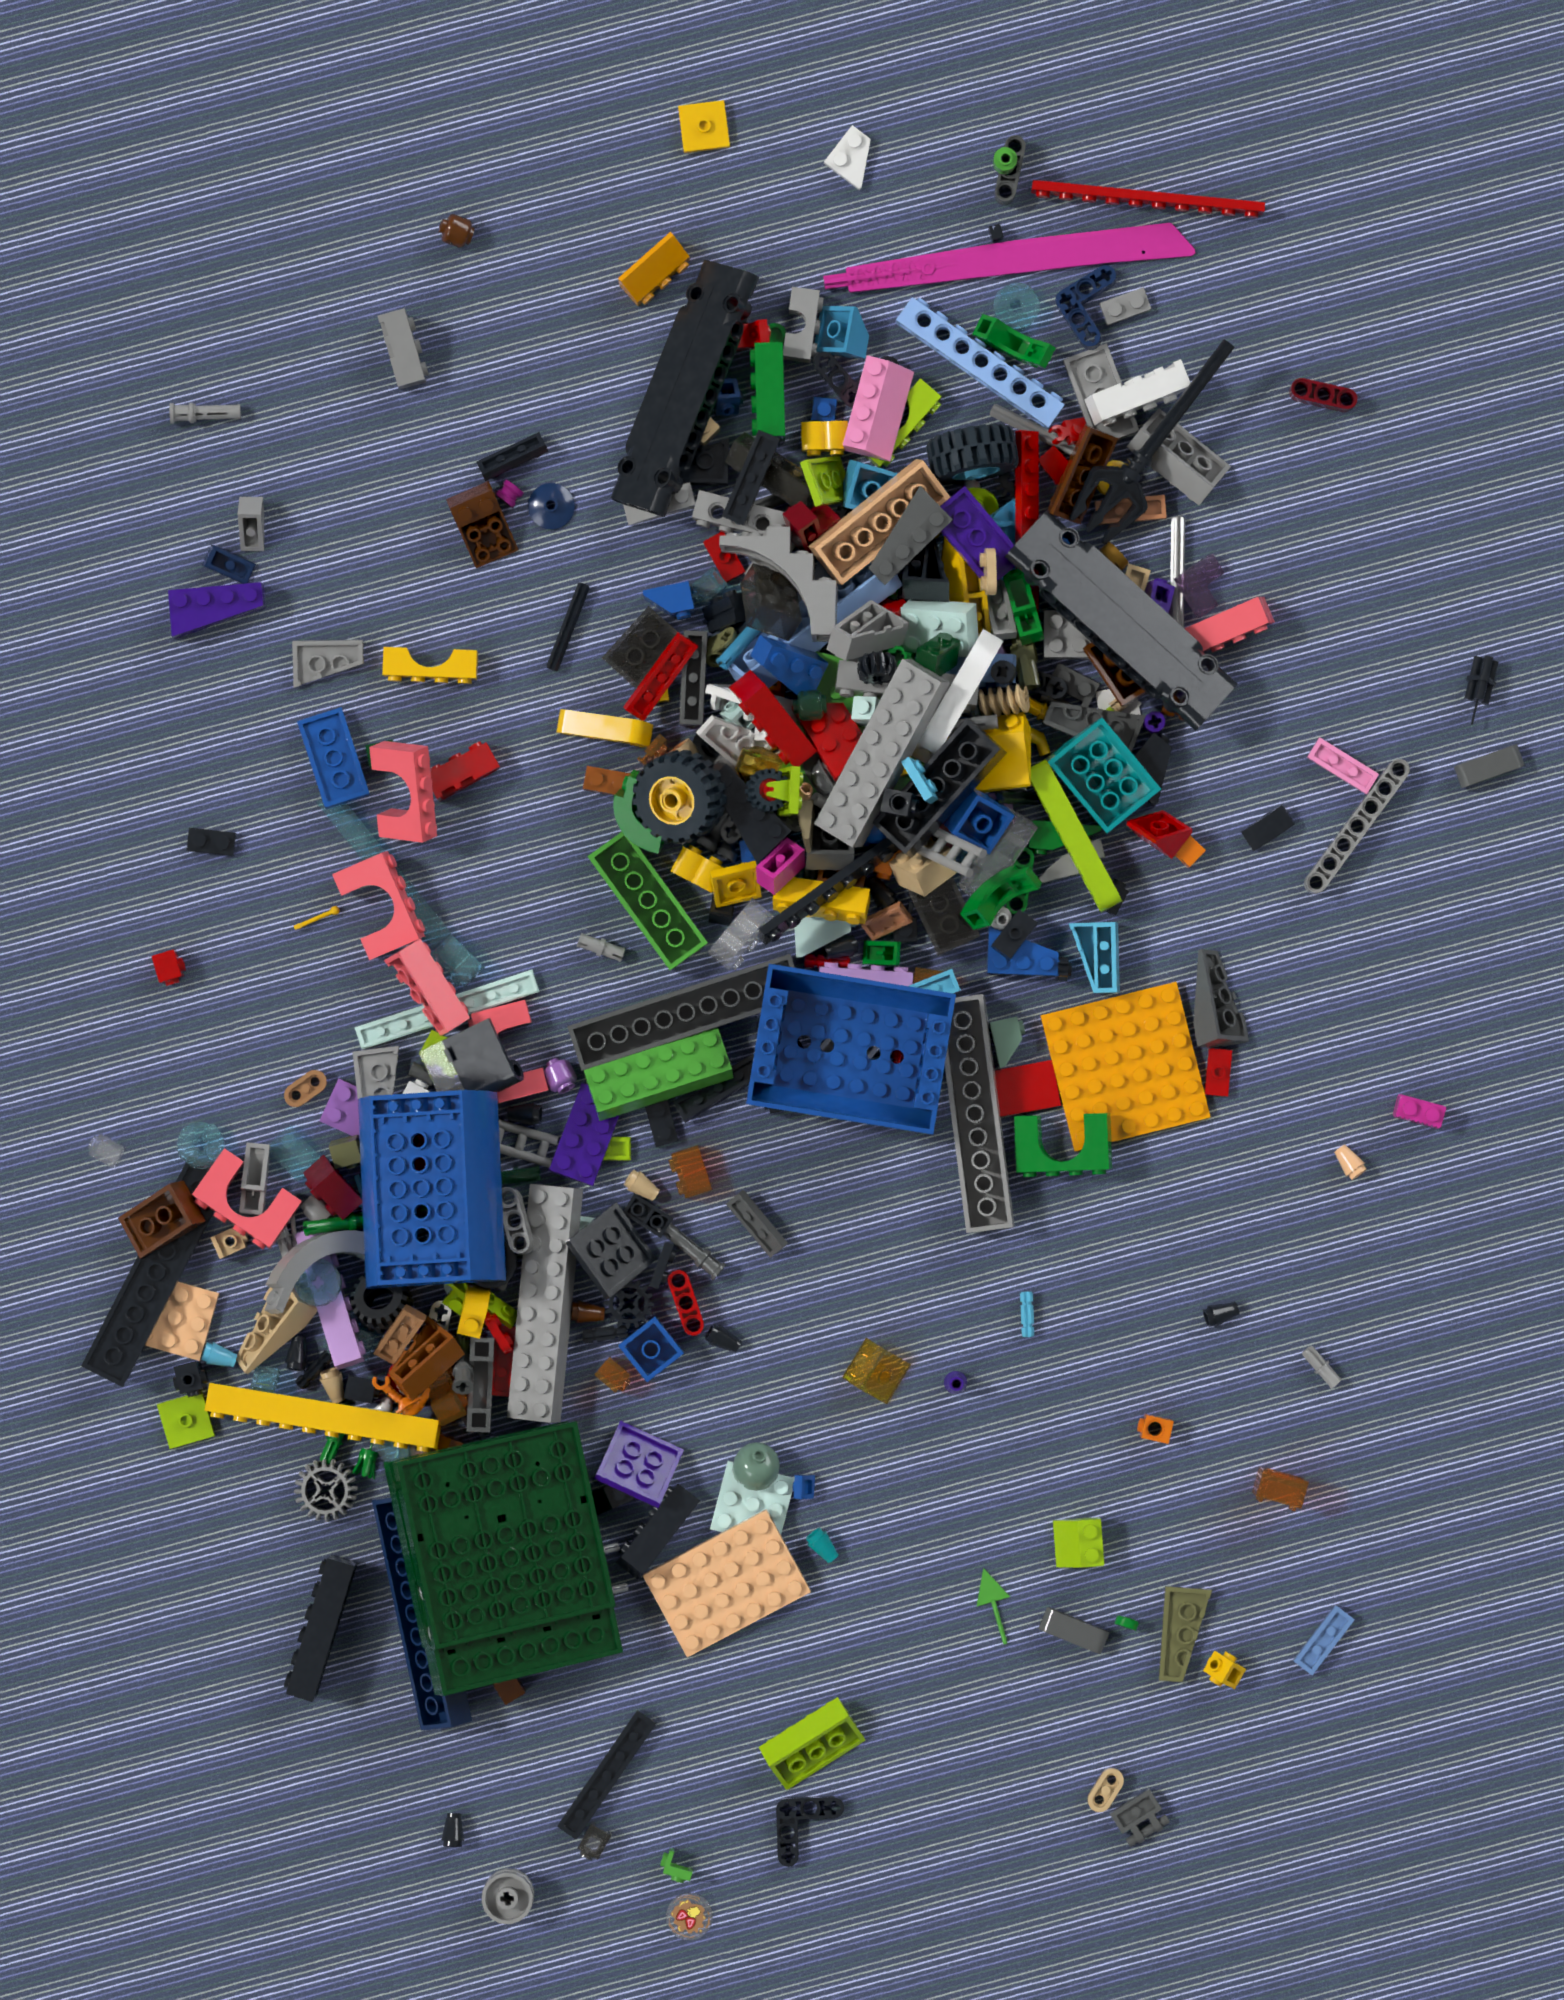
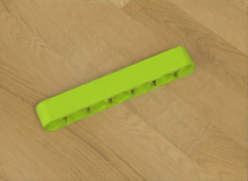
M1045 759L1031 767V785L1098 909L1102 913L1122 902L1116 887L1049 763Z

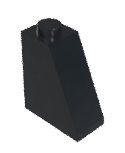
M1153 733L1135 757L1162 789L1172 746L1169 745L1170 740L1165 735ZM1161 790L1147 801L1153 807L1159 801Z

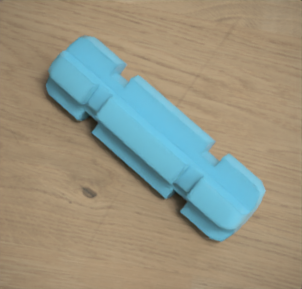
M1030 1291L1020 1293V1302H1022V1305H1020L1021 1324H1023L1021 1330L1023 1337H1033L1035 1335L1034 1327H1032V1324H1034V1309L1031 1303L1033 1301V1293Z

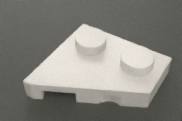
M852 125L824 161V164L860 190L862 188L871 139Z

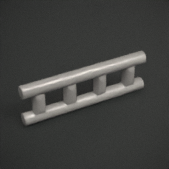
M940 828L933 834V836L938 838L931 849L924 847L925 843L917 852V854L968 878L973 875V869L970 866L977 856L985 858L987 855L985 849ZM948 842L953 847L945 857L939 853ZM963 849L968 854L960 864L954 860Z
M499 1119L500 1154L550 1168L552 1159L547 1158L546 1154L549 1144L557 1145L559 1136ZM505 1131L518 1134L514 1148L501 1144ZM527 1137L541 1141L537 1154L523 1151Z

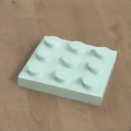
M727 1461L710 1529L724 1532L767 1509L781 1534L795 1478L778 1474L776 1481L767 1489L759 1491L749 1490L739 1480L737 1482L732 1471L733 1462Z

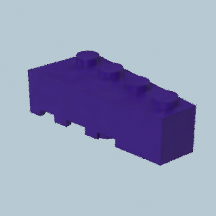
M261 582L168 590L171 634L174 639L266 608L264 585Z

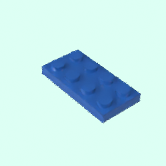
M342 707L297 721L325 809L327 810L370 796Z

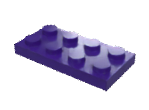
M965 486L940 506L953 519L941 533L979 578L984 576V567H980V553H984L985 548H995L997 581L1015 567L1004 557L1014 544Z
M582 1083L549 1171L593 1187L620 1115L599 1121L587 1084Z

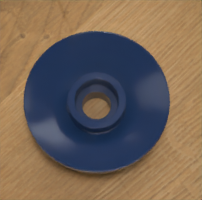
M546 483L536 488L528 502V511L532 520L538 526L548 530H555L565 526L571 520L575 510V503L571 493L564 486L556 483ZM549 501H553L555 503L554 509L547 508V503Z

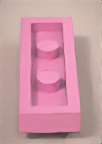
M1320 737L1307 756L1309 760L1364 794L1369 792L1379 775Z

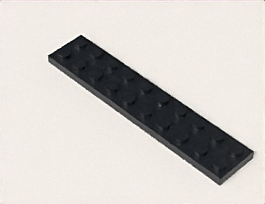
M188 1157L176 1182L184 1180L192 1195L210 1167ZM198 1206L206 1220L204 1223L141 1259L137 1256L81 1367L124 1388L214 1213L212 1209L207 1207L204 1210Z

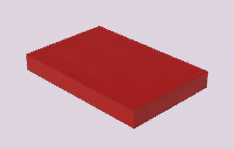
M1052 1060L995 1070L1001 1117L1061 1106Z

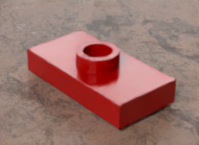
M720 532L703 541V544L722 579L727 583L746 571L735 553L721 552L719 545L720 536L726 535L724 532Z
M1208 1048L1205 1095L1228 1097L1232 1050Z

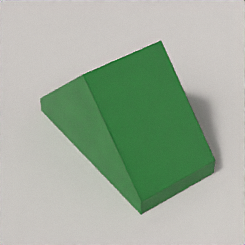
M864 941L862 964L899 966L901 942Z

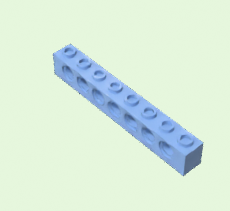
M913 297L910 299L895 322L897 325L1037 424L1049 429L1065 405L1062 403L1063 399L1054 392L1049 394L1042 389L1044 385L1034 378L1029 380L1023 376L1025 372L1018 366L1013 365L1011 367L1004 362L1006 359L996 351L992 354L985 349L987 345L977 338L972 340L966 335L968 332L957 324L954 327L947 322L948 317L939 311L934 313L928 309L930 305L919 297L917 300ZM921 316H926L930 319L931 323L927 327H921L917 320ZM939 330L948 331L950 337L945 341L938 339L936 333ZM959 343H965L969 351L965 354H960L956 351L955 347ZM979 356L985 357L988 364L982 368L978 367L975 364V359ZM1003 370L1007 378L1003 381H998L994 377V372ZM1021 383L1025 386L1026 391L1023 394H1016L1013 391V386ZM1034 397H1041L1045 405L1041 408H1036L1032 404V399Z

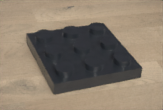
M617 1202L609 1206L565 1242L605 1300L611 1298L657 1259Z

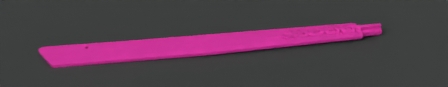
M1162 223L1013 240L847 267L846 273L823 276L825 290L848 287L849 292L854 293L1098 264L1191 257L1195 254V249L1172 223Z

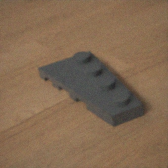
M919 486L868 569L885 586L953 519Z

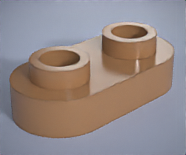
M311 1070L289 1085L284 1092L286 1103L292 1107H300L321 1093L327 1086L325 1074L318 1070ZM314 1077L320 1080L318 1086H313L311 1083ZM294 1091L300 1092V1099H293L292 1094Z

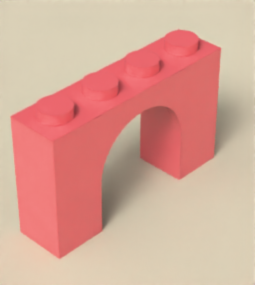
M383 741L369 747L372 770L393 772L399 775L407 784L411 796L409 810L391 808L377 814L379 837L421 843L437 837L428 746Z
M388 850L332 874L341 896L363 886L375 885L384 889L392 898L394 914L390 923L385 928L360 939L369 960L425 936L423 922L417 919L414 912L416 909L412 898L407 896L405 891L406 883L403 877L398 875L395 868L397 867L396 860L392 854H389Z
M526 1000L471 1013L472 1019H468L469 1027L490 1018L498 1035L506 1029L532 1023ZM544 1068L524 1072L523 1081L498 1092V1104L549 1091Z
M224 1148L193 1192L194 1203L204 1210L207 1207L215 1212L213 1216L221 1222L225 1223L228 1220L234 1224L232 1229L240 1235L245 1236L247 1233L253 1237L252 1243L259 1248L264 1249L267 1247L271 1249L301 1206L302 1201L282 1188L264 1213L255 1217H244L235 1213L227 1202V1191L229 1185L244 1165V1161Z

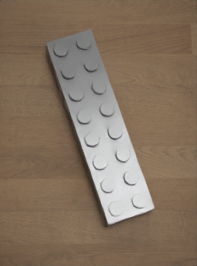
M912 659L901 660L814 823L815 825L852 848L863 847L874 826V820L881 813L880 809L885 788L894 789L904 770L901 761L911 757L950 685L949 681Z

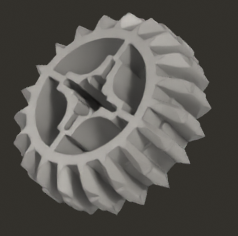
M332 1459L330 1465L326 1464V1460H322V1466L319 1465L317 1460H314V1469L307 1464L305 1469L308 1474L300 1471L299 1476L303 1478V1481H295V1484L301 1486V1489H295L294 1493L302 1495V1497L296 1499V1503L304 1501L305 1504L300 1508L301 1511L308 1507L311 1510L307 1516L311 1517L316 1512L317 1521L321 1519L322 1514H324L326 1522L330 1520V1514L337 1520L339 1519L337 1511H340L342 1515H346L347 1511L344 1506L350 1509L353 1507V1504L348 1499L356 1500L357 1498L356 1495L350 1494L351 1491L358 1490L357 1486H350V1483L354 1482L356 1478H347V1475L351 1473V1469L343 1472L342 1468L345 1465L343 1462L337 1468L335 1467L336 1459ZM331 1471L338 1476L331 1481H326L317 1472ZM310 1478L314 1480L317 1487L316 1493L311 1498L308 1497L307 1485ZM343 1481L345 1494L342 1502H340L335 1493V1488ZM333 1482H335V1484L329 1490L331 1495L327 1496V1494H322L321 1496L317 1497V1495L321 1493L320 1491L323 1489L321 1486L322 1484H325V1486H327V1484L331 1485ZM320 1499H326L335 1507L323 1509L317 1507L314 1503Z

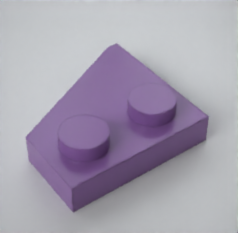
M338 1078L319 1121L351 1136L358 1135L359 1139L357 1087Z

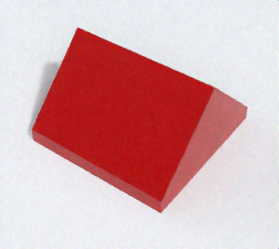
M1164 810L1128 820L1126 824L1143 841L1171 859L1187 841L1193 830Z

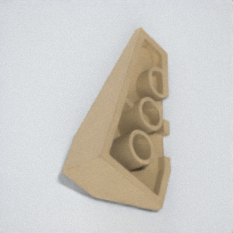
M297 1285L294 1286L283 1313L270 1314L265 1311L267 1303H265L261 1313L257 1312L254 1318L257 1320L252 1332L247 1333L236 1358L244 1373L249 1374L304 1329L316 1314V1304L310 1295ZM271 1287L266 1292L264 1300H266L268 1294L273 1290Z

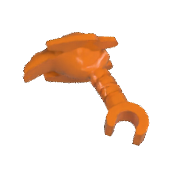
M385 1376V1384L383 1386L377 1383V1377L372 1379V1384L376 1389L383 1390L393 1401L395 1400L396 1403H399L398 1410L395 1411L397 1414L417 1415L429 1398L430 1387L425 1389L420 1397L412 1401L407 1396L402 1397L401 1394L399 1395L390 1385L391 1379L389 1376Z

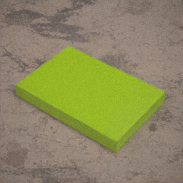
M840 456L808 459L800 462L815 507L843 503V481L846 472Z

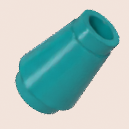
M819 1527L806 1537L807 1545L826 1560L827 1563L832 1562L838 1557L839 1554L836 1552L826 1530L823 1531Z

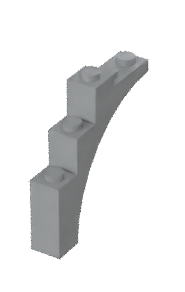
M774 524L773 527H767V536H763L761 533H750L749 536L727 533L726 536H720L719 545L721 552L742 554L758 559L772 566L785 576L799 592L807 607L813 642H829L832 628L837 624V582L827 577L814 580V555L803 550L792 553L791 527H787L785 524Z

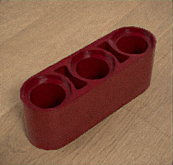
M1305 378L1296 379L1289 388V395L1296 402L1340 412L1351 411L1356 405L1358 398L1352 389ZM1298 384L1303 385L1306 388V394L1303 396L1296 394L1295 386ZM1319 390H1326L1329 394V399L1326 401L1320 400L1317 392ZM1348 395L1352 400V404L1349 406L1343 405L1340 397Z

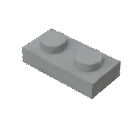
M1144 287L1099 304L1107 326L1151 310Z

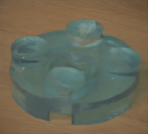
M1016 282L1003 287L998 291L993 302L995 318L1014 330L1028 328L1037 319L1040 310V302L1034 290L1023 283ZM1016 300L1020 301V306H1023V310H1018L1017 313L1013 312V308L1010 307V303L1014 304Z
M194 1122L182 1128L177 1140L179 1157L195 1169L211 1167L224 1149V1139L218 1127L207 1122ZM198 1140H202L207 1144L202 1151L198 1147H194Z
M319 1259L304 1271L294 1288L301 1300L307 1304L317 1307L325 1306L337 1299L342 1287V1279L339 1271L333 1264L325 1259ZM319 1276L324 1281V1284L316 1289V1286L312 1285V1281H316V1277Z

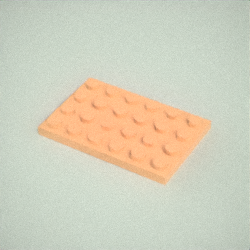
M767 1509L643 1574L644 1580L687 1657L811 1592Z

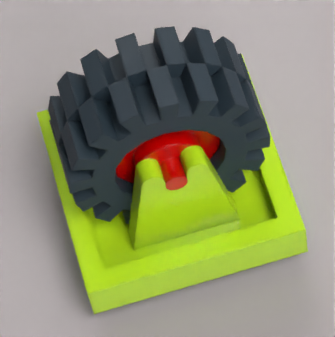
M790 766L779 769V771H775L772 768L763 769L749 777L750 781L746 783L748 789H745V794L748 793L749 797H747V800L752 802L751 806L753 808L757 807V810L765 812L777 810V816L783 817L796 815L801 810L802 797L799 796V789L803 784V773L800 772V767Z

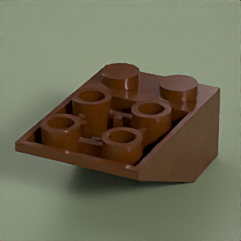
M489 481L446 499L476 568L519 550Z

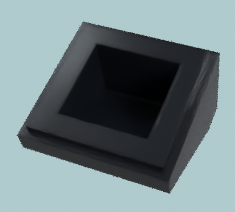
M712 895L708 922L731 926L735 904L716 908L714 895Z

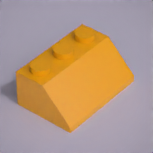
M669 232L618 278L619 286L637 306L641 303L646 305L654 298L655 295L653 293L659 287L664 289L671 283L670 277L676 272L681 274L688 268L689 264L687 262L690 261V256L676 237Z

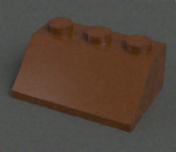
M1093 643L1082 648L1121 707L1133 703L1147 694Z

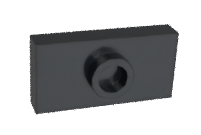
M1019 909L991 947L1010 961L1035 929L1038 922Z

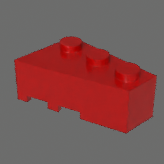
M479 741L469 747L470 751L462 755L457 753L448 758L449 762L443 765L437 764L430 768L432 790L439 802L501 768L487 742L482 744Z

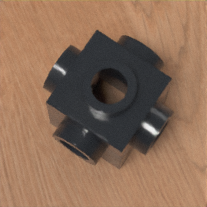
M194 1361L174 1367L176 1377H173V1383L176 1391L179 1390L180 1394H187L189 1398L201 1395V1390L207 1389L206 1383L209 1382L208 1374L205 1369L202 1370L201 1361Z

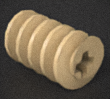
M1016 684L1015 691H1012L1010 685H1007L1006 692L1004 693L999 686L996 694L993 693L992 688H988L987 695L984 694L982 689H979V708L982 716L984 714L985 716L993 715L994 713L997 714V717H1000L1002 711L1005 715H1010L1011 710L1014 714H1019L1020 709L1024 713L1029 711L1030 701L1026 685L1024 690H1021L1019 684Z

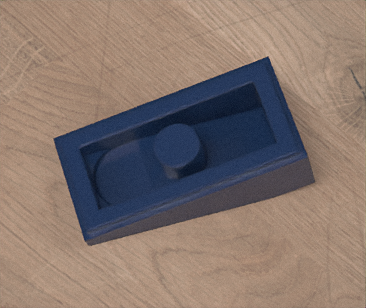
M215 545L210 546L202 564L203 567L242 584L248 583L256 565Z

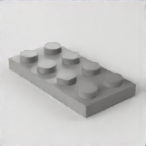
M1107 343L1094 350H1087L1063 359L1087 425L1118 439L1139 431L1134 416L1127 419L1120 416L1116 418L1117 422L1105 427L1103 423L1094 426L1084 401L1094 393L1119 383L1122 385Z

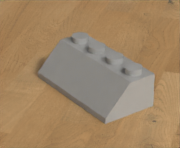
M1158 408L1138 431L1127 448L1132 452L1134 449H1141L1167 414ZM1178 423L1152 456L1153 464L1151 465L1154 471L1162 475L1171 485L1177 487L1198 505L1203 502L1231 467Z

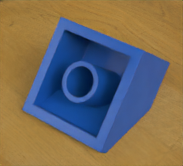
M689 581L642 590L644 599L672 618L677 617V620L691 618V614L695 613Z

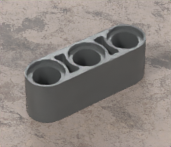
M1018 135L1010 136L1004 146L1008 147L1014 142L1021 146V150L1016 153V173L1014 175L998 173L994 197L1001 205L1011 204L1017 190L1026 148L1024 139ZM1002 157L1001 159L1005 163L1010 161L1007 157ZM1008 188L1012 194L1008 198H1003L999 195V190Z
M1515 744L1456 765L1454 769L1461 788L1521 768L1525 764L1519 747Z
M1050 1607L1046 1608L1038 1628L1041 1631L1098 1654L1102 1653L1110 1633Z

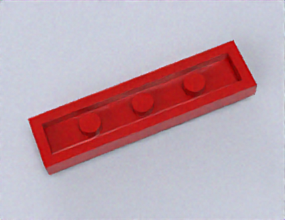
M677 632L623 706L624 709L644 721L698 648V645L680 632Z

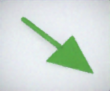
M983 1568L977 1606L987 1603L992 1604L1002 1642L1006 1645L1007 1639L996 1601L1010 1596Z

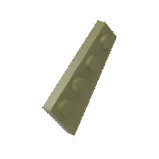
M1165 1586L1159 1681L1183 1682L1212 1589Z

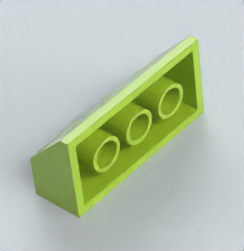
M837 1697L793 1726L788 1727L774 1738L769 1739L766 1743L759 1746V1749L770 1769L784 1788L788 1790L866 1740L847 1709Z

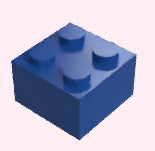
M974 789L950 815L944 825L953 835L985 849L987 854L990 855L1015 815L1004 804L998 803L995 799Z
M656 1315L618 1345L646 1382L650 1381L684 1354V1351Z

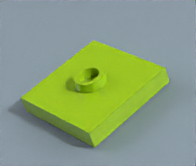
M201 1391V1395L189 1398L186 1395L157 1404L169 1449L215 1436L209 1412L204 1411L206 1401L203 1391Z

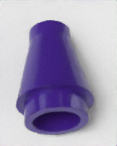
M952 1371L946 1375L944 1386L949 1393L960 1394L967 1387V1378L962 1372ZM955 1379L961 1382L957 1388L952 1386V1382Z

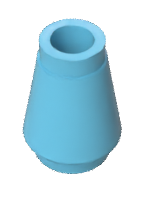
M206 1342L201 1360L210 1365L234 1367L237 1354L215 1342H212V1344Z

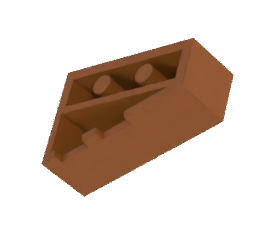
M429 1316L424 1321L426 1325L419 1334L416 1333L412 1338L414 1342L409 1350L403 1351L388 1373L399 1390L412 1401L465 1354L455 1338Z

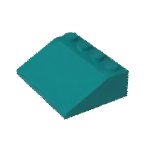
M1103 717L1064 743L1046 758L1050 766L1106 833L1110 832L1161 790L1159 785Z

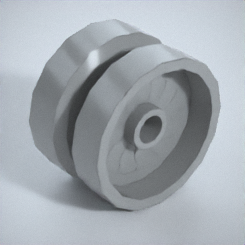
M505 1868L496 1871L488 1878L482 1891L484 1911L492 1920L500 1924H513L521 1921L528 1915L534 1901L532 1881L525 1873L517 1869ZM505 1892H509V1895L513 1897L506 1899L504 1897Z

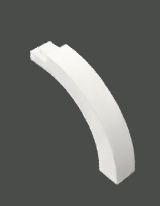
M984 629L982 630L911 756L926 764L945 743L997 654L1003 640Z

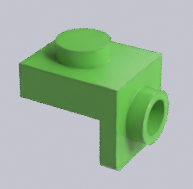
M670 1848L669 1853L664 1852L660 1866L664 1867L663 1873L670 1875L671 1880L684 1883L685 1880L690 1881L693 1869L671 1863L675 1849Z

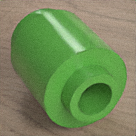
M1008 147L998 149L993 159L994 169L1004 175L1011 173L1015 169L1017 163L1015 151ZM1007 157L1010 159V161L1005 163L1001 160V158Z

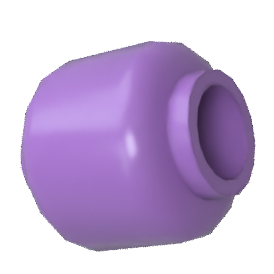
M554 1058L546 1063L547 1067L544 1069V1074L551 1091L564 1094L575 1087L577 1075L568 1060Z

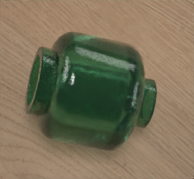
M818 689L800 691L797 699L793 700L794 714L799 713V718L802 721L822 719L824 713H827L826 695H822Z

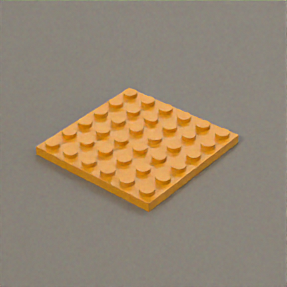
M1177 982L1040 1015L1074 1151L1082 1150L1084 1145V1114L1110 1113L1111 1142L1211 1117Z

